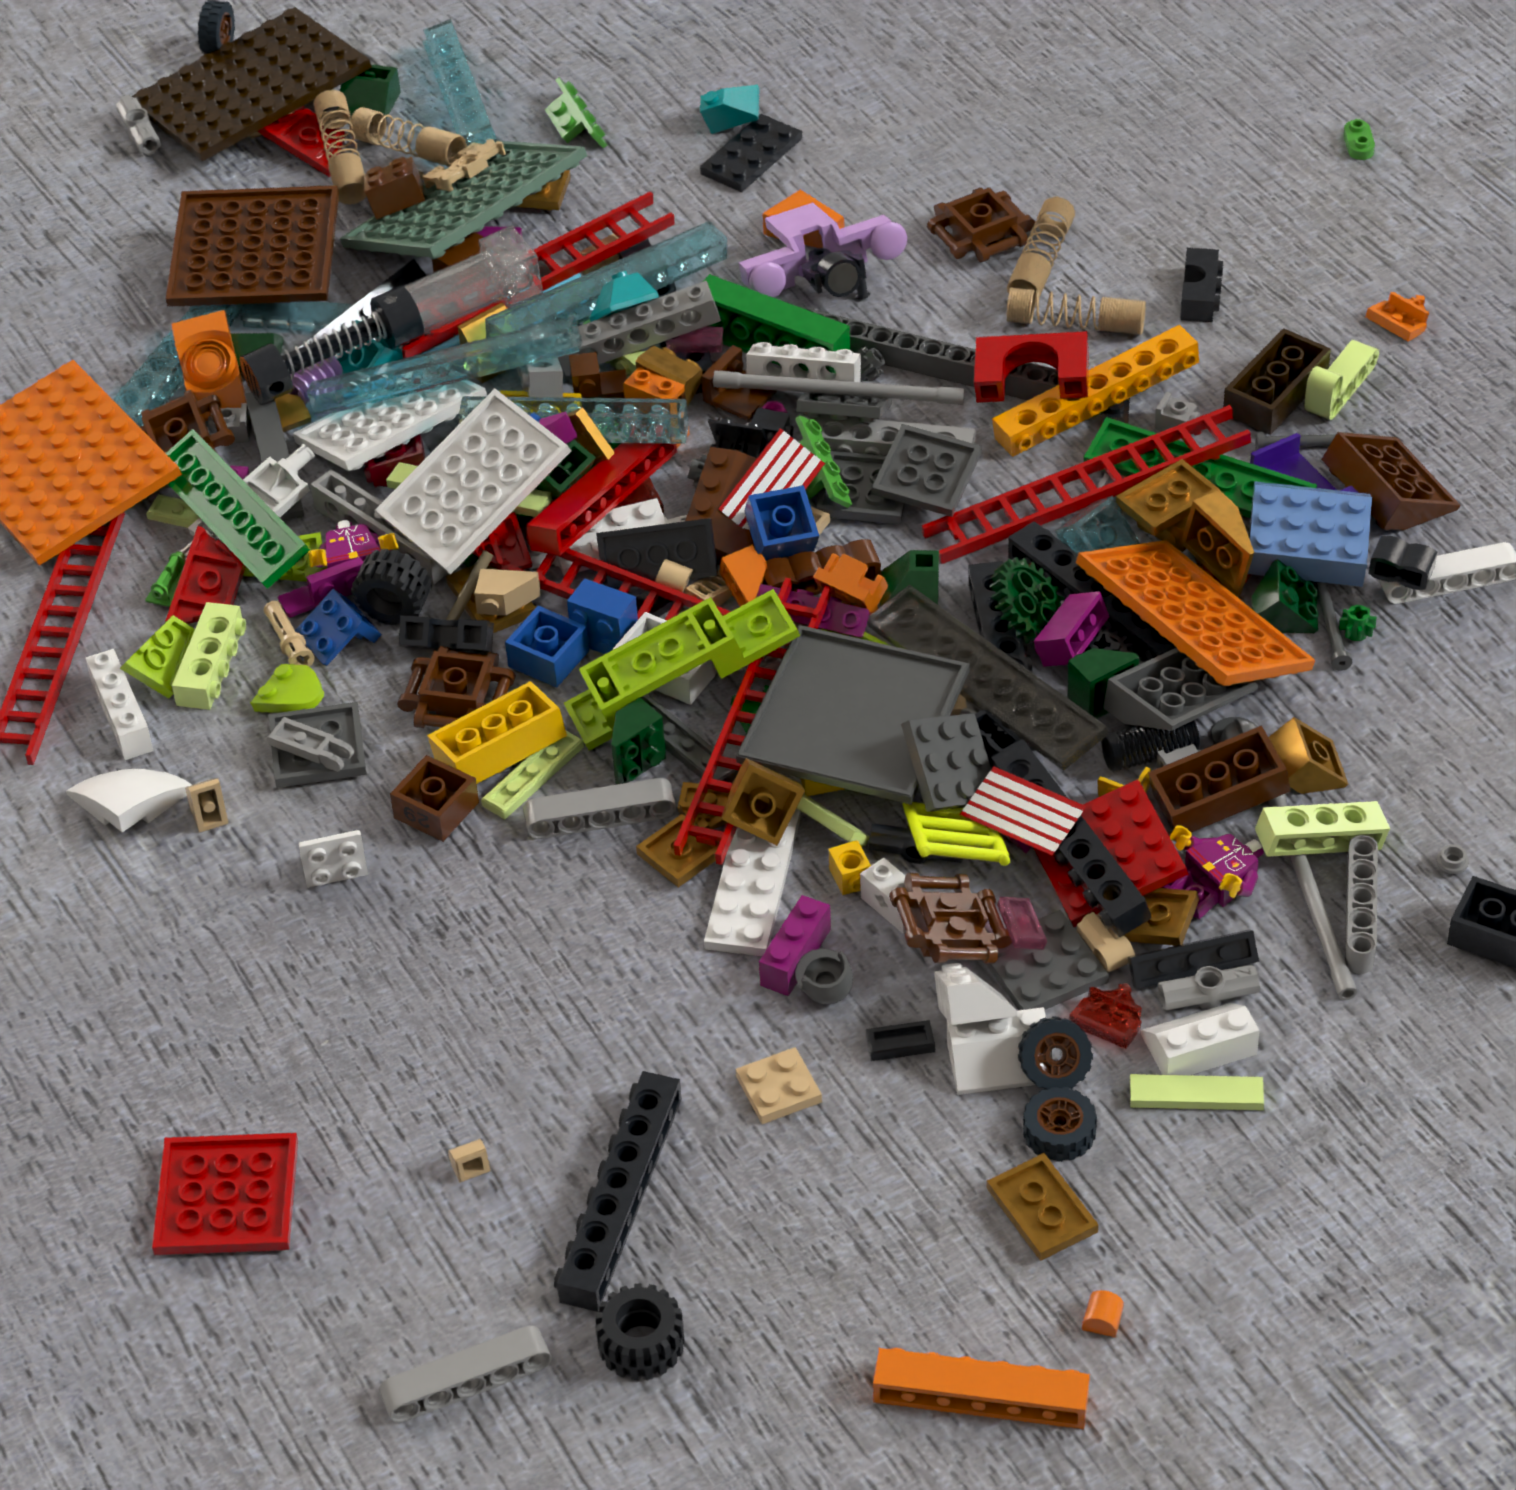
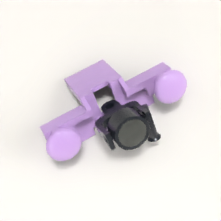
M810 203L765 218L767 229L787 247L739 262L741 279L749 289L773 298L777 297L784 289L795 286L794 277L799 275L809 282L817 294L823 293L822 287L832 296L845 297L857 290L855 298L864 299L870 296L866 285L865 263L868 262L866 249L871 248L877 258L883 260L894 259L904 251L907 244V234L900 224L892 222L885 215L839 229L837 223L814 203ZM819 230V234L822 236L823 248L809 251V260H807L803 235Z

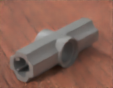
M130 95L122 96L119 102L116 103V108L128 129L129 138L135 142L140 153H145L147 156L155 154L157 149L161 147V143L149 122L147 111L142 109L137 98H133Z
M1252 965L1222 971L1216 967L1205 966L1200 968L1195 976L1159 982L1158 992L1160 1003L1165 1010L1192 1005L1211 1009L1218 1007L1223 999L1259 993L1260 983L1256 967Z

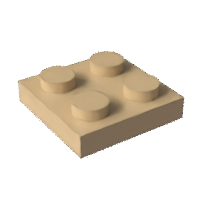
M796 1047L736 1068V1078L761 1124L822 1103V1093Z

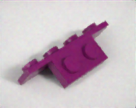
M360 557L306 576L308 585L279 595L278 602L281 604L287 617L291 618L315 609L332 589H335L345 597L352 595V584L363 561Z
M760 584L757 597L774 589L778 596L781 588ZM797 589V592H790L786 603L816 608L820 598L815 597L812 592ZM831 596L818 628L862 638L870 611L865 608L841 603V599ZM789 614L795 623L808 626L811 618Z

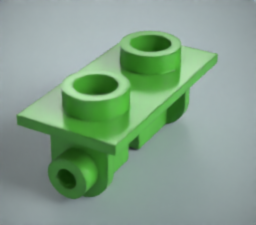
M177 551L170 555L169 562L157 582L152 584L151 591L145 600L146 602L170 607L186 561V556L182 552Z

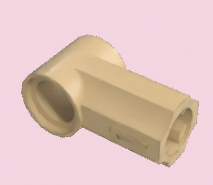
M1094 912L1084 916L1083 920L1077 924L1078 934L1108 973L1129 964L1127 956L1135 955L1129 940L1125 936L1119 938L1112 928L1107 930L1099 916Z

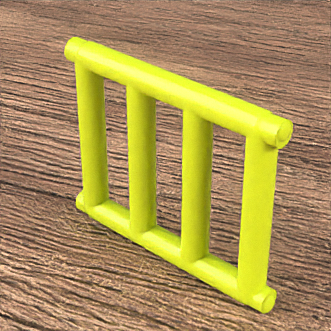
M902 803L920 856L935 855L999 862L1002 866H1007L1010 863L1009 853L1001 833L959 815L964 808L927 812L924 803Z

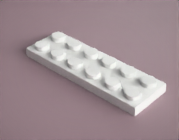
M796 808L778 846L737 827L727 851L704 939L705 950L763 956L770 945L801 819V810Z

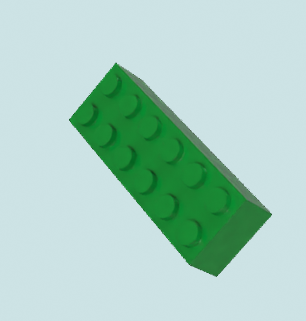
M711 274L702 281H707L721 321L700 328L701 337L728 347L734 345L741 348L744 353H748L753 344L767 342L772 346L778 347L796 345L801 349L822 347L825 351L850 350V326ZM772 361L773 364L781 366L779 362ZM798 363L801 369L809 370L805 364ZM825 366L829 372L836 373L833 367Z

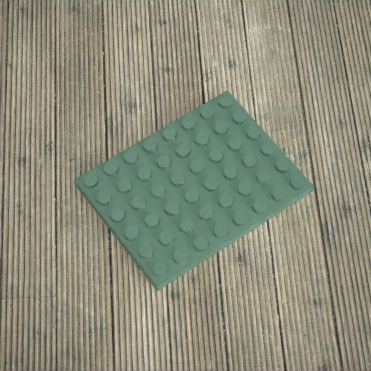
M501 141L506 155H494L487 160V168L470 179L460 178L452 184V191L437 189L436 184L426 188L424 183V202L377 220L374 215L339 239L343 248L369 250L370 252L379 251L385 254L396 253L401 256L414 255L415 257H430V259L439 258L445 254V250L449 247L461 244L465 240L464 237L470 233L482 230L484 224L488 221L498 219L503 216V212L508 208L520 205L523 202L522 199L526 196L541 191V186L558 180L561 177V173L579 166V161L588 155L584 146Z

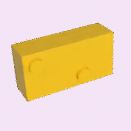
M530 681L432 732L427 737L434 759L475 777L478 784L566 737L567 733L560 708Z

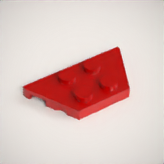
M309 109L299 110L293 114H287L257 131L328 177L331 176L328 166L329 161L326 158L324 141L321 136L322 132L319 129V122L314 112ZM326 128L325 133L329 135L330 133L340 129ZM339 131L332 134L331 136H342L345 135V132ZM329 137L328 140H327V143L332 144V143L336 142L337 140L345 139V137H342V138H330V137ZM340 141L334 144V146H343L345 141ZM331 147L329 152L334 154L342 150V148Z
M197 526L165 622L172 616L177 617L186 624L198 622L206 602L234 605L246 566L232 551L228 550L223 542L219 539L216 541L201 526Z

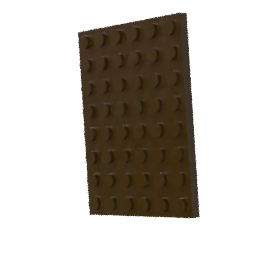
M294 7L285 10L281 15L272 20L263 22L256 29L243 33L241 37L234 41L223 44L219 50L205 54L190 65L182 66L177 72L168 77L160 78L157 83L140 89L131 97L137 98L142 109L147 111L148 119L203 162L311 102L320 93L332 90L372 68L368 57Z

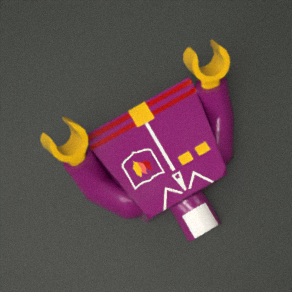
M342 520L337 523L336 530L326 533V542L322 543L319 549L308 551L310 567L323 568L327 566V568L357 557H360L364 562L368 554L371 555L375 550L388 549L392 551V549L399 548L394 533L379 536L376 533H370L368 527L364 524L353 526L350 521Z
M1177 825L1169 837L1171 840L1176 841L1175 847L1179 851L1186 850L1185 866L1191 872L1192 879L1200 885L1217 891L1218 903L1222 907L1229 904L1237 896L1249 897L1252 895L1258 881L1257 858L1264 854L1263 847L1257 840L1253 839L1243 845L1232 834L1213 838H1197L1192 836L1191 832L1183 826Z

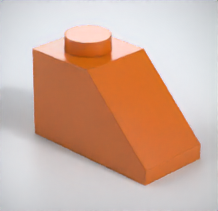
M753 545L722 557L719 573L740 607L757 597L760 584H763L767 563L761 553L758 554Z

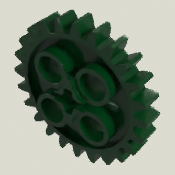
M1015 557L1012 560L1008 559L994 570L995 574L991 576L994 583L990 585V588L996 593L991 597L999 603L995 608L1003 612L1001 619L1009 621L1008 629L1015 628L1017 638L1023 635L1025 643L1029 644L1032 642L1035 647L1034 640L1062 605L1061 601L1064 600V597L1057 595L1058 586L1050 584L1051 577L1045 578L1042 568L1037 571L1033 562L1028 565L1026 559L1023 558L1019 561Z

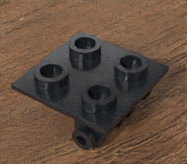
M724 418L718 420L708 419V424L716 443L712 444L711 447L737 451L740 449V452L758 458L768 445L763 428L757 424H736Z

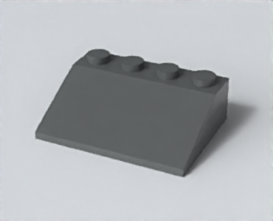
M1174 648L1108 679L1103 708L1124 724L1172 731L1256 691L1258 684L1253 681L1223 686L1217 683L1215 678L1208 672L1199 668L1190 657Z

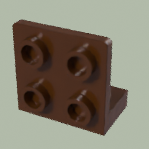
M732 345L701 376L703 401L749 420L755 414L757 408H761L778 390L713 387L714 371L747 374V371L743 370L742 349Z

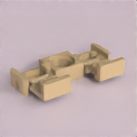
M492 139L486 140L485 144L473 142L457 153L459 159L451 163L452 166L444 169V166L439 165L422 177L426 188L436 184L437 189L452 191V184L460 178L470 179L487 168L488 159L496 154L506 155L503 143L501 141L494 142Z

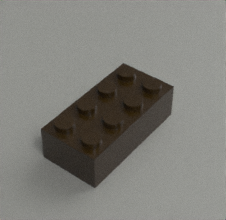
M1283 328L1224 389L1223 407L1228 405L1232 407L1233 419L1271 435L1305 399L1307 380L1315 366L1326 370L1329 368L1331 348Z

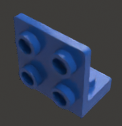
M335 589L328 593L295 630L296 633L303 635L307 647L325 666L339 654L354 636L360 640L365 637L375 643L382 635L353 601Z

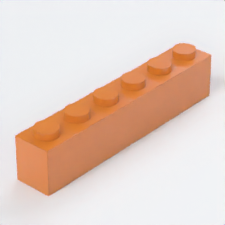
M879 1348L873 1380V1403L1084 1429L1089 1397L1090 1374L1072 1369L1063 1371L1047 1369L1039 1365L1023 1366L1010 1364L1006 1361L975 1360L968 1356L959 1358L942 1356L935 1352L918 1353L905 1351L901 1348Z

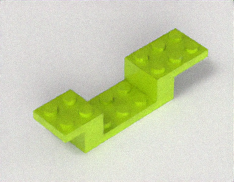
M774 589L724 616L721 615L710 597L579 668L589 689L564 702V705L586 747L590 751L612 739L616 712L639 697L648 694L708 660H711L722 679L798 638L800 634Z

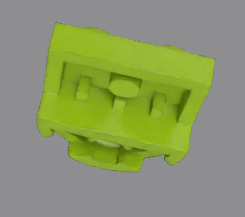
M281 664L274 670V674L266 684L258 690L257 695L250 704L255 712L282 713L315 708L322 701L324 690L316 673L309 666Z

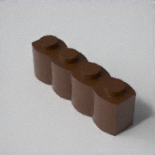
M859 539L849 542L844 546H827L816 552L806 551L794 554L789 558L769 559L766 561L767 569L763 584L781 588L785 577L791 578V591L797 592V589H802L817 595L822 592L813 576L819 567L824 569L832 553L838 555L839 558L842 554H846L865 563L868 566V570L864 577L872 581L876 579L877 575H881V562L871 540Z

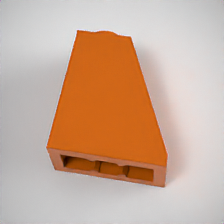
M800 189L762 213L763 234L779 239L767 229L765 218L810 203H814L837 223L839 229L844 228V217ZM819 230L803 235L804 245L823 248L822 236L819 234Z

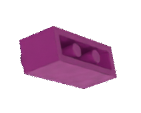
M1100 591L1069 594L1034 640L1035 650L1040 656L1043 667L1068 665L1070 659L1085 651L1110 617Z
M801 895L759 960L760 986L786 996L791 994L798 983L795 971L800 959L806 953L819 949L831 930L829 904Z

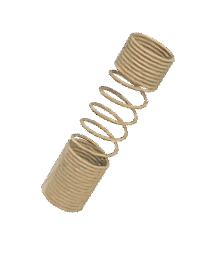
M324 91L315 98L314 108L319 122V129L322 132L321 136L324 141L326 158L329 161L328 166L333 185H338L339 202L343 204H356L366 198L364 192L365 174L360 154L357 151V143L354 141L355 134L352 132L353 125L350 122L348 104L345 95L340 91ZM329 107H340L339 109L334 111H324ZM346 124L350 125V130L340 129L329 135L325 133L326 128L338 129ZM339 131H348V133L342 136H331ZM350 133L353 136L352 140L341 139L332 144L327 143L329 137L342 138ZM340 141H351L343 146H334V144ZM351 143L355 144V149L346 148L334 154L329 152L331 147L343 148ZM346 150H351V151H353V152H351V153H341V154H339V155H336V154H338L339 152L346 151Z
M365 107L357 109L350 120L353 125L352 132L355 134L356 140L381 145L384 148H392L395 151H402L405 154H412L415 157L449 167L452 166L451 163L459 159L457 153L467 147L466 141L461 135L431 126L423 128V125L420 123L413 125L410 120L403 123L401 118L393 120L391 115L384 116L381 112ZM386 117L391 118L392 122L390 123L387 131V139L384 142H381V139L384 137V134L386 132ZM399 120L402 125L398 131L397 142L391 145L389 139L394 130V121ZM410 123L412 128L409 131L408 144L402 148L400 140L404 133V124ZM420 126L422 130L416 139V149L412 151L410 143L414 136V128ZM388 141L390 146H386L384 143ZM398 144L400 149H396L394 146ZM408 147L410 152H406L404 149Z
M1050 197L1043 203L1034 227L1023 248V253L1019 257L1007 284L1008 294L1010 288H1023L1034 290L1035 293L1038 290L1040 298L1054 261L1057 258V253L1060 251L1061 244L1065 240V235L1075 217L1074 207L1066 199ZM1046 212H1055V213H1058V214H1060L1065 220H1063L1061 217L1056 216V215L1046 214ZM1050 217H1056L1063 222L1054 221ZM1043 233L1054 237L1058 243L1050 244L1042 240L1038 234ZM1036 235L1039 240L1033 241V236ZM1043 242L1046 245H1050L1054 252L1043 251L1034 243ZM1032 244L1035 248L1029 249V245ZM1030 251H1040L1041 253L1048 255L1050 261H1048L1044 256Z
M1010 288L1006 312L1008 322L1031 324L1036 306L1038 323L1043 325L1050 307L1051 321L1053 326L1056 327L1059 324L1064 308L1066 326L1070 328L1074 323L1078 309L1080 327L1084 330L1088 324L1093 306V324L1096 331L1102 330L1105 332H1121L1142 335L1146 302L1142 300L1104 298L1103 296L1100 303L1097 328L1095 296L1093 295L1083 327L1080 294L1077 297L1074 314L1069 325L1066 293L1063 296L1060 313L1055 324L1052 291L1049 294L1046 312L1041 323L1039 316V291L1037 290L1035 293L1034 290L1023 288Z

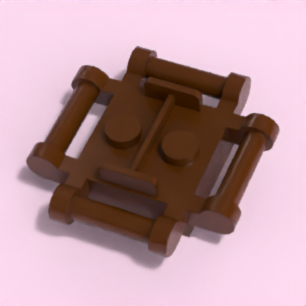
M979 187L974 189L971 194L948 203L941 202L934 205L936 217L928 221L927 229L932 234L937 235L950 248V253L956 259L963 258L968 251L973 250L978 261L983 263L988 261L990 256L1015 246H1025L1028 239L1026 232L1033 229L1035 220L1030 215H1025L1011 201V196L1006 191L995 193L990 187L986 189ZM950 226L952 228V235L944 227ZM1006 236H1012L997 243H994L992 245H989L987 247L985 246L986 244H989Z
M192 389L184 392V396L152 410L146 409L141 411L143 417L141 419L144 425L140 428L165 453L192 429L216 453V447L229 446L235 441L232 430L228 429L220 408L222 405L220 399L216 395H210L197 401ZM205 412H210L217 432L212 435L209 434L202 416Z
M440 646L438 651L433 652L431 659L417 657L413 660L411 665L412 674L405 692L399 697L397 705L405 712H411L416 709L413 721L414 727L425 728V726L442 728L486 705L483 702L491 681L498 682L492 701L507 694L509 687L514 684L516 674L510 669L498 667V653L489 652L488 655L453 651L450 647ZM434 711L436 715L428 714V712Z
M907 873L904 878L905 888H896L889 894L891 903L894 907H897L906 931L904 937L907 945L912 948H921L923 956L932 957L934 963H946L947 960H982L985 964H994L998 959V949L1008 947L1013 939L1009 930L1003 926L995 906L996 898L991 889H983L978 893H971L967 874H955L954 877L919 876L918 873ZM921 889L954 890L955 893L922 892ZM987 921L993 933H987L985 928Z

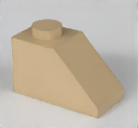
M480 569L475 589L477 614L506 616L540 597L538 572Z
M218 778L185 787L189 807L199 833L229 824Z

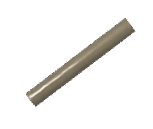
M482 551L446 620H458L476 589L480 569H486L493 557L489 552Z

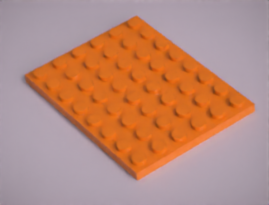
M74 360L63 364L54 372L39 379L36 383L15 394L0 405V523L39 566L182 475L179 467Z

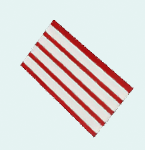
M780 428L719 507V510L740 527L749 529L744 513L748 495L804 485L806 490L825 463Z
M993 766L959 815L1052 856L1087 806Z

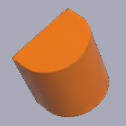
M1098 1290L1092 1292L1083 1319L1082 1330L1116 1338L1124 1309L1123 1300L1110 1291Z

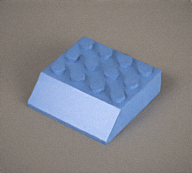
M1254 481L1249 539L1254 555L1248 574L1264 576L1272 562L1278 559L1286 566L1292 567L1306 581L1363 587L1368 559L1371 495Z

